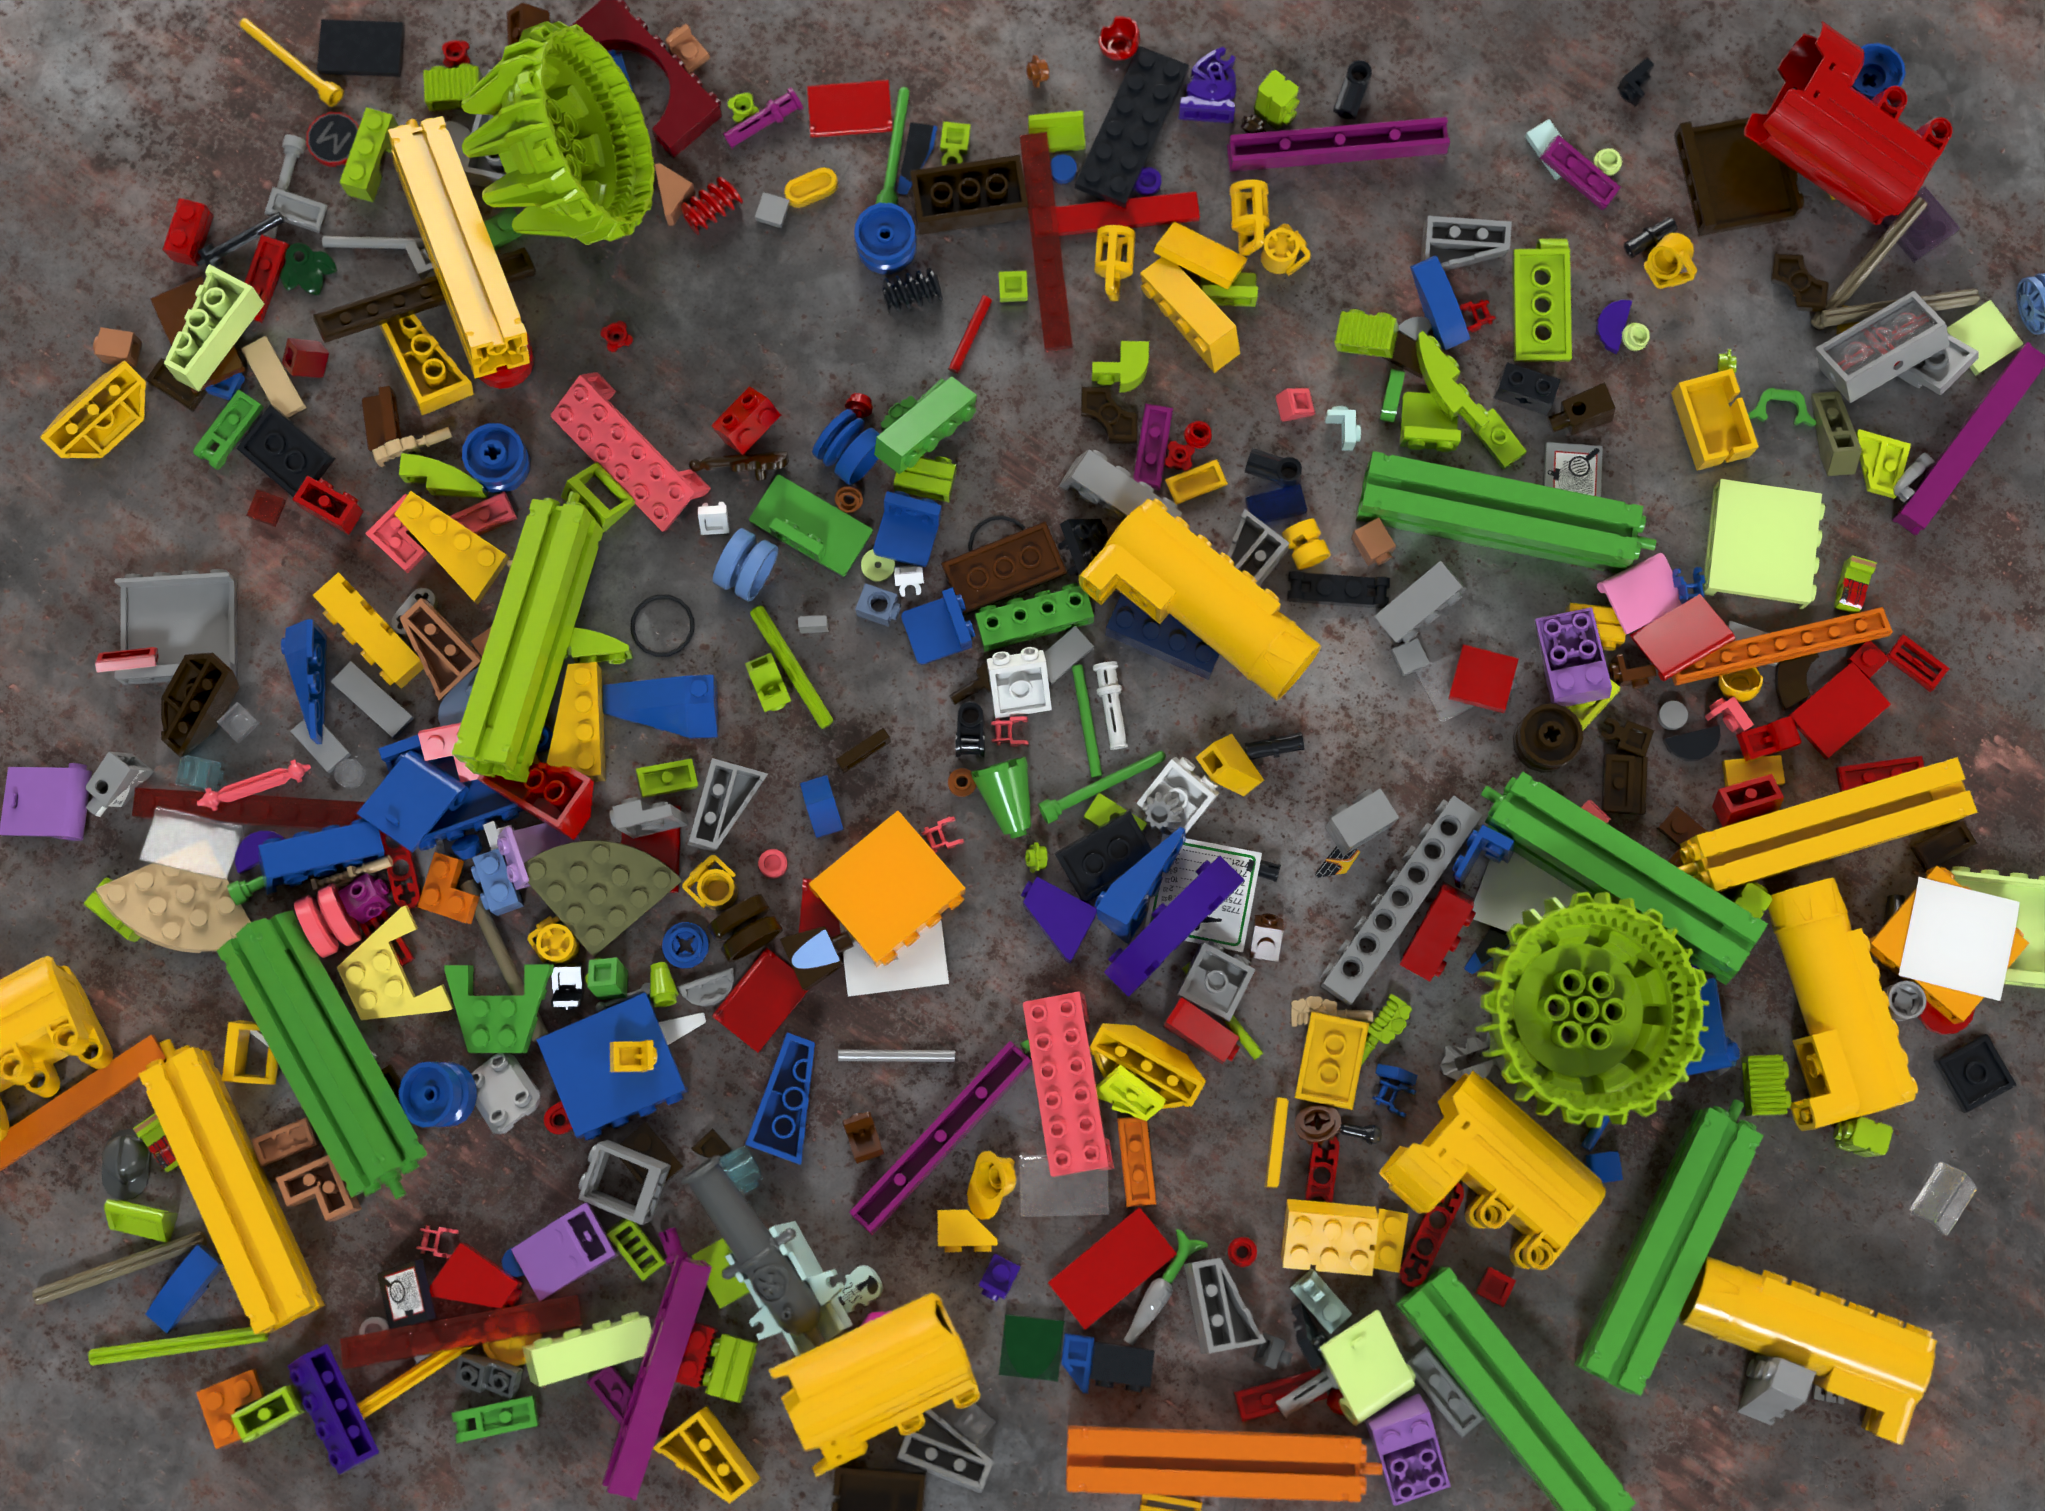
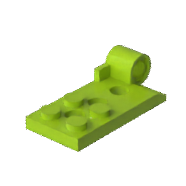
M1567 238L1538 239L1536 249L1513 250L1514 362L1571 361V277ZM1541 270L1548 274L1549 281L1547 284L1540 285L1535 281L1534 274L1536 271ZM1536 299H1546L1549 303V310L1544 313L1539 312L1535 308ZM1538 326L1548 328L1550 332L1549 339H1538L1535 334L1536 328Z

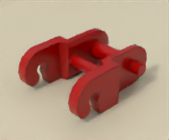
M1481 299L1476 304H1472L1471 301L1459 305L1460 310H1463V312L1467 310L1469 312L1472 311L1476 324L1467 327L1468 333L1469 331L1472 333L1478 331L1482 325L1487 323L1490 325L1496 319V316L1490 315L1487 305L1490 303L1489 300L1484 301ZM1480 308L1482 309L1483 314L1485 316V318L1481 320L1479 319L1478 314L1476 312V310Z

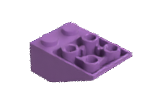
M1592 607L1535 619L1551 703L1567 707L1610 698L1612 685Z
M587 1202L555 1220L511 1249L539 1301L619 1256L594 1210Z
M1419 1393L1392 1402L1365 1420L1378 1462L1382 1463V1474L1394 1506L1450 1487L1430 1411Z

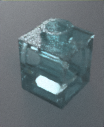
M190 755L180 757L175 786L206 792L205 789L207 788L216 791V788L220 787L223 781L224 771L220 770L222 762Z
M745 1145L720 1158L725 1172L739 1190L742 1189L744 1194L760 1186L758 1181L764 1177L749 1146Z

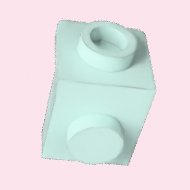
M1336 406L1332 410H1327L1325 423L1341 424L1342 451H1353L1356 442H1360L1361 425H1356V410H1349L1345 406Z

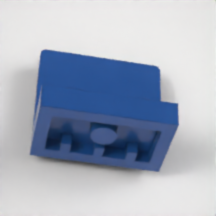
M1485 825L1481 826L1479 832L1474 830L1466 845L1468 848L1465 857L1460 855L1452 869L1454 871L1455 887L1461 889L1482 850L1486 852L1485 856L1492 861L1500 863L1502 860L1509 863L1514 853V840Z

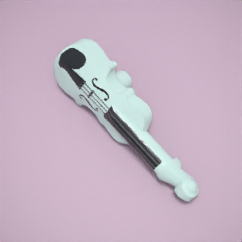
M866 1265L859 1266L851 1274L845 1276V1288L837 1297L848 1315L849 1312L855 1310L856 1304L862 1303L867 1306L871 1300L879 1297L882 1293L883 1285L879 1276L871 1267Z

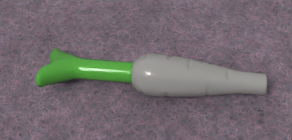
M1176 1229L1178 1239L1177 1254L1163 1276L1154 1279L1149 1285L1138 1307L1132 1325L1123 1340L1134 1346L1141 1333L1155 1319L1170 1299L1173 1292L1171 1284L1187 1258L1196 1251L1206 1248L1208 1244L1205 1241L1188 1239L1182 1230Z

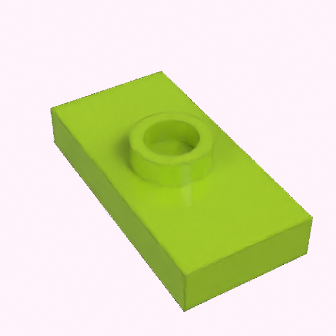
M1494 408L1488 411L1490 421L1486 429L1480 434H1477L1474 430L1473 432L1504 470L1523 457L1527 451Z
M1098 793L1083 818L1100 827L1127 810ZM1132 814L1143 832L1147 823Z

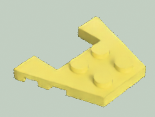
M408 905L401 907L337 966L360 1020L442 1012L454 1008L444 984L419 996H415L400 965L391 941L418 929Z

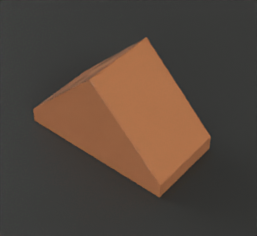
M659 163L655 164L665 217L668 226L676 223L682 214L680 205L683 202L689 204L690 197L695 196L696 193L693 183Z

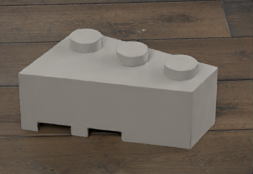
M712 758L687 845L715 853L768 774Z
M1757 1355L1755 1360L1752 1359L1748 1365L1746 1375L1749 1379L1737 1412L1769 1425L1774 1424L1775 1416L1779 1418L1785 1416V1409L1793 1411L1806 1402L1816 1372L1782 1358Z
M931 1409L923 1412L924 1426L915 1433L905 1436L897 1461L981 1493L993 1461Z

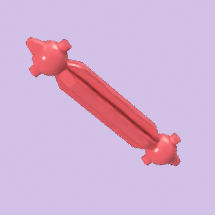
M294 759L290 761L291 765L288 769L277 768L223 786L218 792L207 788L203 798L197 801V805L212 808V811H216L220 802L229 803L283 785L290 778L297 780V783L302 782V777L305 772L311 769L310 764L298 763Z

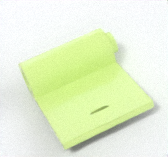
M1378 1310L1319 1347L1344 1396L1339 1400L1340 1407L1346 1418L1354 1425L1360 1424L1415 1386V1373L1405 1363Z

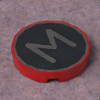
M330 112L319 116L311 123L307 132L306 143L310 153L320 164L328 167L346 165L359 126L350 116L340 112Z

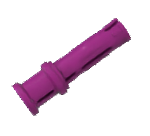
M790 87L787 89L786 94L774 101H767L766 108L747 118L729 131L724 132L723 136L729 146L734 148V146L775 121L776 123H781L784 121L785 116L797 109L800 111L804 108L798 96Z

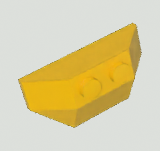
M124 360L99 377L59 413L40 438L60 458H103L144 421L146 381Z
M1102 1023L1090 1045V1052L1094 1055L1103 1078L1107 1077L1119 1065L1123 1066L1166 1099L1162 1109L1181 1106L1192 1107L1206 1083V1080L1187 1054L1135 1025Z

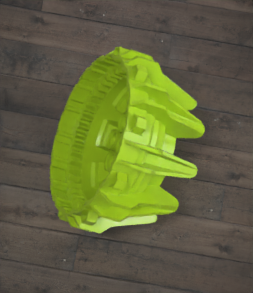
M545 21L524 29L519 42L505 47L502 60L466 94L461 103L462 109L466 113L493 115L492 119L467 136L461 145L463 154L468 158L498 154L506 175L482 191L484 202L492 207H526L512 222L513 230L521 234L571 237L578 239L585 245L604 239L613 241L633 234L635 227L642 223L645 213L651 210L654 191V160L648 129L628 80L608 51L599 42H596L592 36L585 33L583 28L577 24L569 27L560 21L555 23Z
M1589 892L1573 894L1568 908L1564 907L1556 897L1544 900L1545 913L1543 916H1540L1535 909L1523 911V925L1519 923L1514 924L1507 931L1511 945L1508 951L1499 948L1487 950V954L1494 958L1493 973L1485 971L1478 972L1477 975L1488 986L1493 987L1492 991L1481 995L1480 1007L1492 1014V1022L1475 1027L1476 1032L1488 1031L1490 1035V1049L1482 1052L1483 1057L1503 1054L1506 1062L1501 1075L1507 1083H1516L1517 1089L1514 1099L1517 1101H1527L1534 1095L1538 1102L1535 1111L1538 1115L1548 1116L1558 1106L1562 1110L1564 1122L1580 1125L1585 1120L1587 1127L1598 1128L1601 1127L1603 1116L1606 1115L1609 1116L1612 1124L1623 1125L1626 1124L1629 1110H1634L1643 1117L1656 1112V1100L1670 1101L1673 1097L1669 1090L1677 1082H1687L1689 1080L1685 1070L1689 1062L1701 1061L1705 1051L1699 1044L1698 1038L1699 1032L1708 1031V1027L1702 1026L1703 1006H1709V1001L1701 1000L1700 997L1701 987L1707 980L1704 970L1692 968L1689 962L1693 950L1691 948L1683 949L1682 945L1674 937L1678 933L1676 928L1664 929V926H1662L1663 915L1655 909H1648L1641 914L1636 912L1634 899L1632 898L1621 899L1618 904H1613L1608 892L1596 893L1594 899ZM1566 975L1570 976L1573 981V986L1569 991L1563 985V979ZM1595 977L1601 981V990L1598 993L1592 987ZM1551 1000L1556 1002L1558 1008L1553 1016L1548 1011V1003ZM1580 1002L1586 1006V1014L1583 1017H1580L1577 1013V1005ZM1608 1004H1611L1615 1009V1015L1612 1019H1609L1606 1015ZM1564 1027H1567L1571 1032L1568 1042H1565L1561 1037ZM1593 1029H1596L1600 1035L1599 1041L1596 1044L1590 1038V1033Z

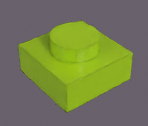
M1027 271L999 272L1000 302L1028 301Z

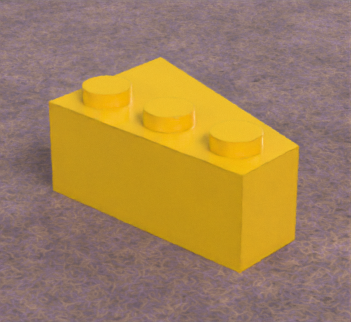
M708 1406L698 1411L653 1447V1450L668 1457L676 1463L677 1467L689 1472L699 1480L698 1482L729 1504L761 1479Z

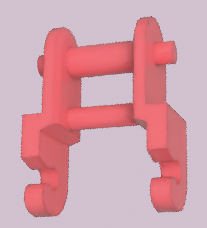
M1010 717V721H1000L999 718L991 722V725L995 726V738L991 742L997 743V746H1000L1001 743H1010L1011 747L1028 746L1029 741L1013 740L1012 738L1013 723H1019V721L1028 722V717ZM1001 726L1008 727V738H1002Z
M954 816L938 821V826L930 829L925 827V831L921 832V835L927 836L930 848L935 853L938 852L937 849L945 846L948 850L964 843L963 839L948 843L944 837L942 826L948 822L955 821ZM936 831H938L942 843L937 845L932 835Z
M426 1225L425 1229L420 1228V1231L424 1233L421 1246H417L416 1249L421 1250V1254H425V1251L434 1252L433 1256L451 1257V1254L440 1253L438 1249L440 1235L444 1232L458 1234L459 1230L439 1227L438 1231L430 1230L428 1225ZM430 1233L436 1234L434 1248L427 1247Z

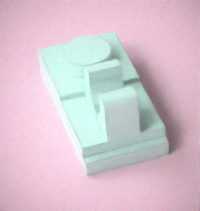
M1312 1268L1290 1287L1291 1291L1329 1334L1352 1315Z

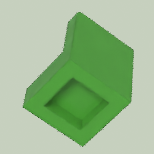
M618 958L589 960L587 987L599 1000L627 998L628 970Z

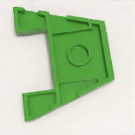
M444 965V971L468 1053H527L538 1020L537 1012L541 1000L545 998L547 992L545 987L549 976H552L554 965H525L523 996H473L474 965Z

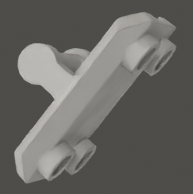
M496 1053L471 1073L477 1090L475 1105L492 1133H507L514 1127L513 1124L523 1116L531 1114L540 1104V1090L529 1079L514 1055Z

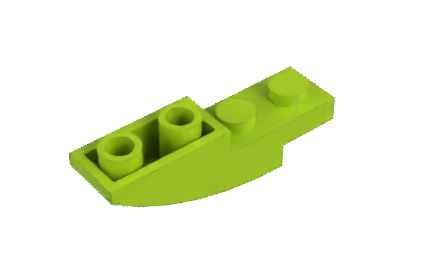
M1424 331L1420 332L1416 340L1417 358L1424 381L1433 399L1450 421L1460 415L1477 434H1480L1486 429L1490 421L1488 412L1481 404H1475L1471 400L1470 394L1464 385L1455 382L1461 372L1456 360L1450 355L1446 356L1440 350L1439 342L1432 335L1427 336Z
M574 627L564 658L566 659L568 655H572L575 663L609 661L610 664H622L626 662V659H633V653L629 645L616 638L596 631Z

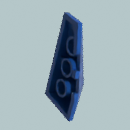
M307 619L286 628L285 637L281 639V651L285 655L310 739L316 744H322L325 713L327 635L313 619Z
M691 675L603 685V713L630 722L651 726L661 731L675 733L689 739L718 738L717 681L714 675Z
M1179 827L1112 883L1107 892L1102 891L1095 903L1097 918L1123 942L1127 944L1131 942L1148 912L1145 910L1148 905L1149 897L1157 896L1163 880L1162 872L1167 874L1170 871L1186 841L1184 828Z

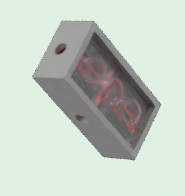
M1912 291L1815 349L1820 370L1851 403L1948 347L1949 338L1946 323L1915 291Z

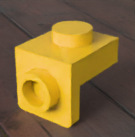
M653 1040L610 1042V1072H646L654 1069V1065L657 1062V1050L653 1047Z

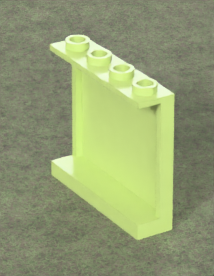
M1720 479L1713 488L1704 569V595L1713 596L1717 592L1797 603L1799 604V609H1804L1811 601L1813 602L1817 590L1816 585L1813 584V578L1819 568V558L1816 557V549L1820 546L1822 540L1819 520H1822L1825 512V504L1821 503L1822 494Z
M1952 867L1950 872L1955 876L1954 880L1962 887L1966 886L1973 891L2020 902L2016 927L2023 932V938L2029 944L2007 969L2004 984L2045 989V876H2039L2038 880L2029 879L2028 874L2010 873V876L1999 875L1997 870H1981V873L1970 872L1969 867Z

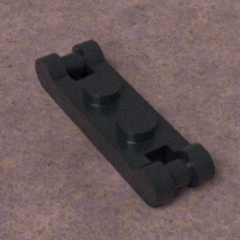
M1290 571L1288 573V581L1291 582V588L1287 591V601L1369 608H1384L1389 604L1387 589L1390 588V578L1359 577L1305 573L1302 571ZM1302 584H1310L1309 592L1302 591ZM1367 588L1376 589L1374 597L1367 596Z

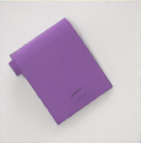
M69 763L68 768L8 767L0 835L40 836L82 841L87 815L86 806L89 800V792L86 790V785L92 777V771L87 770V765Z

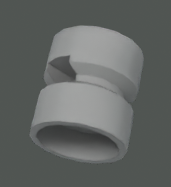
M1902 981L1882 989L1888 996V1010L1891 1019L1895 1022L1916 1018L1926 1007L1925 992L1914 982Z

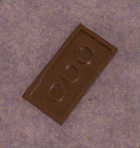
M202 276L150 298L171 346L177 333L183 330L186 323L185 315L188 309L192 310L197 299L195 293L199 285L204 284L205 280ZM234 345L200 391L233 377L237 373L246 371ZM190 387V389H191V391H192L193 393H197V392H198V391H196L195 389H193V388Z
M1046 521L941 563L950 588L953 587L955 595L961 594L966 608L965 611H962L963 616L1067 575L1066 568Z

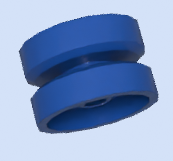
M893 203L872 205L859 215L855 224L854 237L856 250L861 262L869 270L879 274H894L905 269L912 262L916 254V231L911 216L902 207Z
M488 423L477 427L467 436L462 447V460L466 470L473 479L483 485L486 491L491 493H502L504 491L507 493L517 489L526 480L530 472L531 458L525 444L512 428L501 423Z
M454 1062L418 1063L405 1074L399 1089V1104L408 1120L420 1127L457 1126L470 1116L477 1099L476 1083L472 1074L463 1065Z

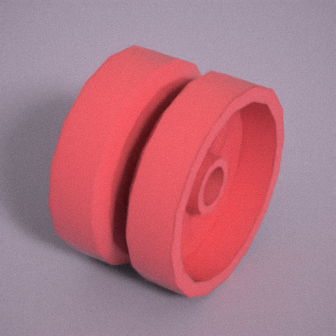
M333 883L318 890V901L312 896L306 895L294 902L295 912L301 927L315 951L322 958H326L338 951V940L340 943L350 946L362 939L357 920L347 913L338 893L340 890Z

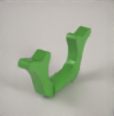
M1769 388L1761 394L1756 408L1748 413L1749 419L1758 418L1764 422L1768 418L1766 413V403L1768 401H1789L1797 407V416L1793 421L1794 425L1801 423L1810 427L1816 425V420L1807 411L1804 396L1796 390Z

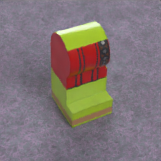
M1853 555L1844 561L1836 590L1837 595L1834 608L1853 614L1861 611L1871 575L1875 571L1877 562Z
M156 1113L133 1128L137 1136L142 1138L150 1152L154 1154L157 1162L166 1172L169 1173L179 1165Z

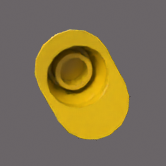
M990 1151L982 1152L977 1157L967 1191L968 1205L975 1217L981 1220L992 1218L998 1211L1002 1198L1014 1190L1016 1173L1014 1170L1015 1161L1012 1158L998 1157Z

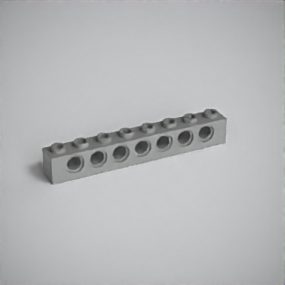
M1454 795L1448 802L1443 799L1434 812L1438 816L1432 825L1428 822L1418 835L1422 839L1418 846L1415 848L1411 845L1403 856L1402 860L1406 863L1400 872L1394 869L1385 882L1389 885V888L1384 895L1378 892L1369 905L1373 911L1368 918L1362 915L1353 928L1357 934L1351 942L1347 939L1343 942L1337 951V954L1341 957L1335 965L1329 963L1320 977L1324 981L1320 987L1347 1006L1354 1002L1482 817V814ZM1441 823H1450L1454 828V834L1452 836L1443 834L1440 828ZM1430 845L1437 849V859H1430L1425 855V846ZM1410 869L1419 870L1422 874V881L1418 883L1411 881L1408 877V871ZM1394 892H1400L1405 896L1406 903L1404 906L1394 904L1392 901V894ZM1379 915L1387 917L1390 922L1389 929H1380L1376 925V917ZM1361 939H1368L1373 943L1372 953L1361 951L1359 947ZM1351 962L1357 967V975L1355 977H1348L1344 974V963Z

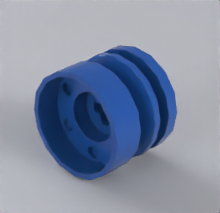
M1880 43L1866 44L1860 47L1864 50L1865 60L1859 75L1852 85L1854 89L1872 100L1877 94L1891 86L1901 87L1906 73L1905 64L1899 53L1890 46Z
M851 409L843 411L828 424L817 439L812 450L813 456L817 459H823V464L826 467L837 463L834 472L848 485H853L863 478L879 459L874 455L876 437L879 433L873 428L862 432L865 421L862 418H857L856 413Z

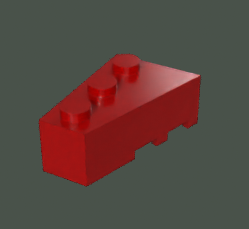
M1444 881L1439 888L1440 891L1433 904H1430L1426 911V916L1403 953L1399 964L1431 982L1434 975L1440 977L1447 964L1443 959L1448 951H1455L1462 938L1458 936V933L1463 925L1467 928L1469 927L1476 914L1472 910L1474 908V898Z

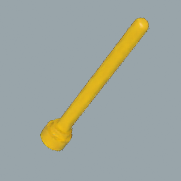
M246 18L241 19L240 27L318 90L320 99L329 107L335 106L342 99L344 91L336 83L324 82Z

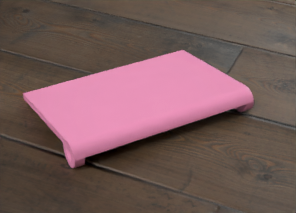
M1658 553L1597 584L1598 591L1606 593L1625 635L1653 622L1682 605L1679 600L1678 588H1674L1671 567L1663 553Z

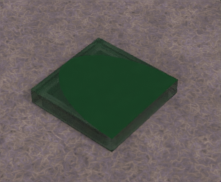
M1005 1314L999 1375L1058 1382L1064 1321Z

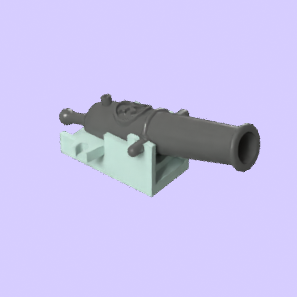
M719 1155L709 1158L682 1179L683 1184L690 1185L732 1252L725 1256L730 1266L722 1271V1277L729 1280L736 1276L739 1283L745 1282L758 1308L763 1307L749 1321L751 1327L758 1325L759 1322L764 1325L763 1332L756 1334L759 1340L782 1332L797 1357L827 1343V1341L853 1326L837 1297L845 1288L844 1284L840 1282L835 1287L831 1286L830 1277L838 1275L836 1270L832 1269L823 1272L796 1221L776 1225L768 1230L719 1164Z

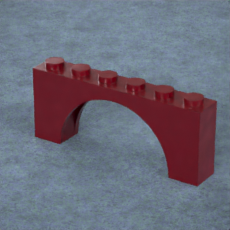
M600 0L572 24L582 27L585 33L592 36L607 51H627L643 55L656 63L665 73L670 83L669 101L663 116L652 128L655 140L672 158H675L722 117L721 102L713 92L707 93L702 88L703 83L693 72L689 74L684 69L685 65L676 54L671 56L665 50L667 47L662 39L657 35L653 37L647 31L648 26L639 16L634 18L630 14V8L624 0Z

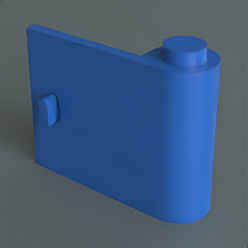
M410 750L399 755L395 762V767L360 808L357 815L413 853L447 809L454 811L462 805L468 795L469 788L429 760L425 761L424 757L416 751Z
M1715 978L1706 979L1707 982L1700 990L1701 1000L1709 1001V1006H1703L1702 1026L1708 1027V1031L1699 1032L1698 1038L1699 1044L1705 1051L1701 1061L1688 1063L1685 1068L1687 1075L1734 1067L1736 1061L1740 1059L1738 1045L1725 1036Z

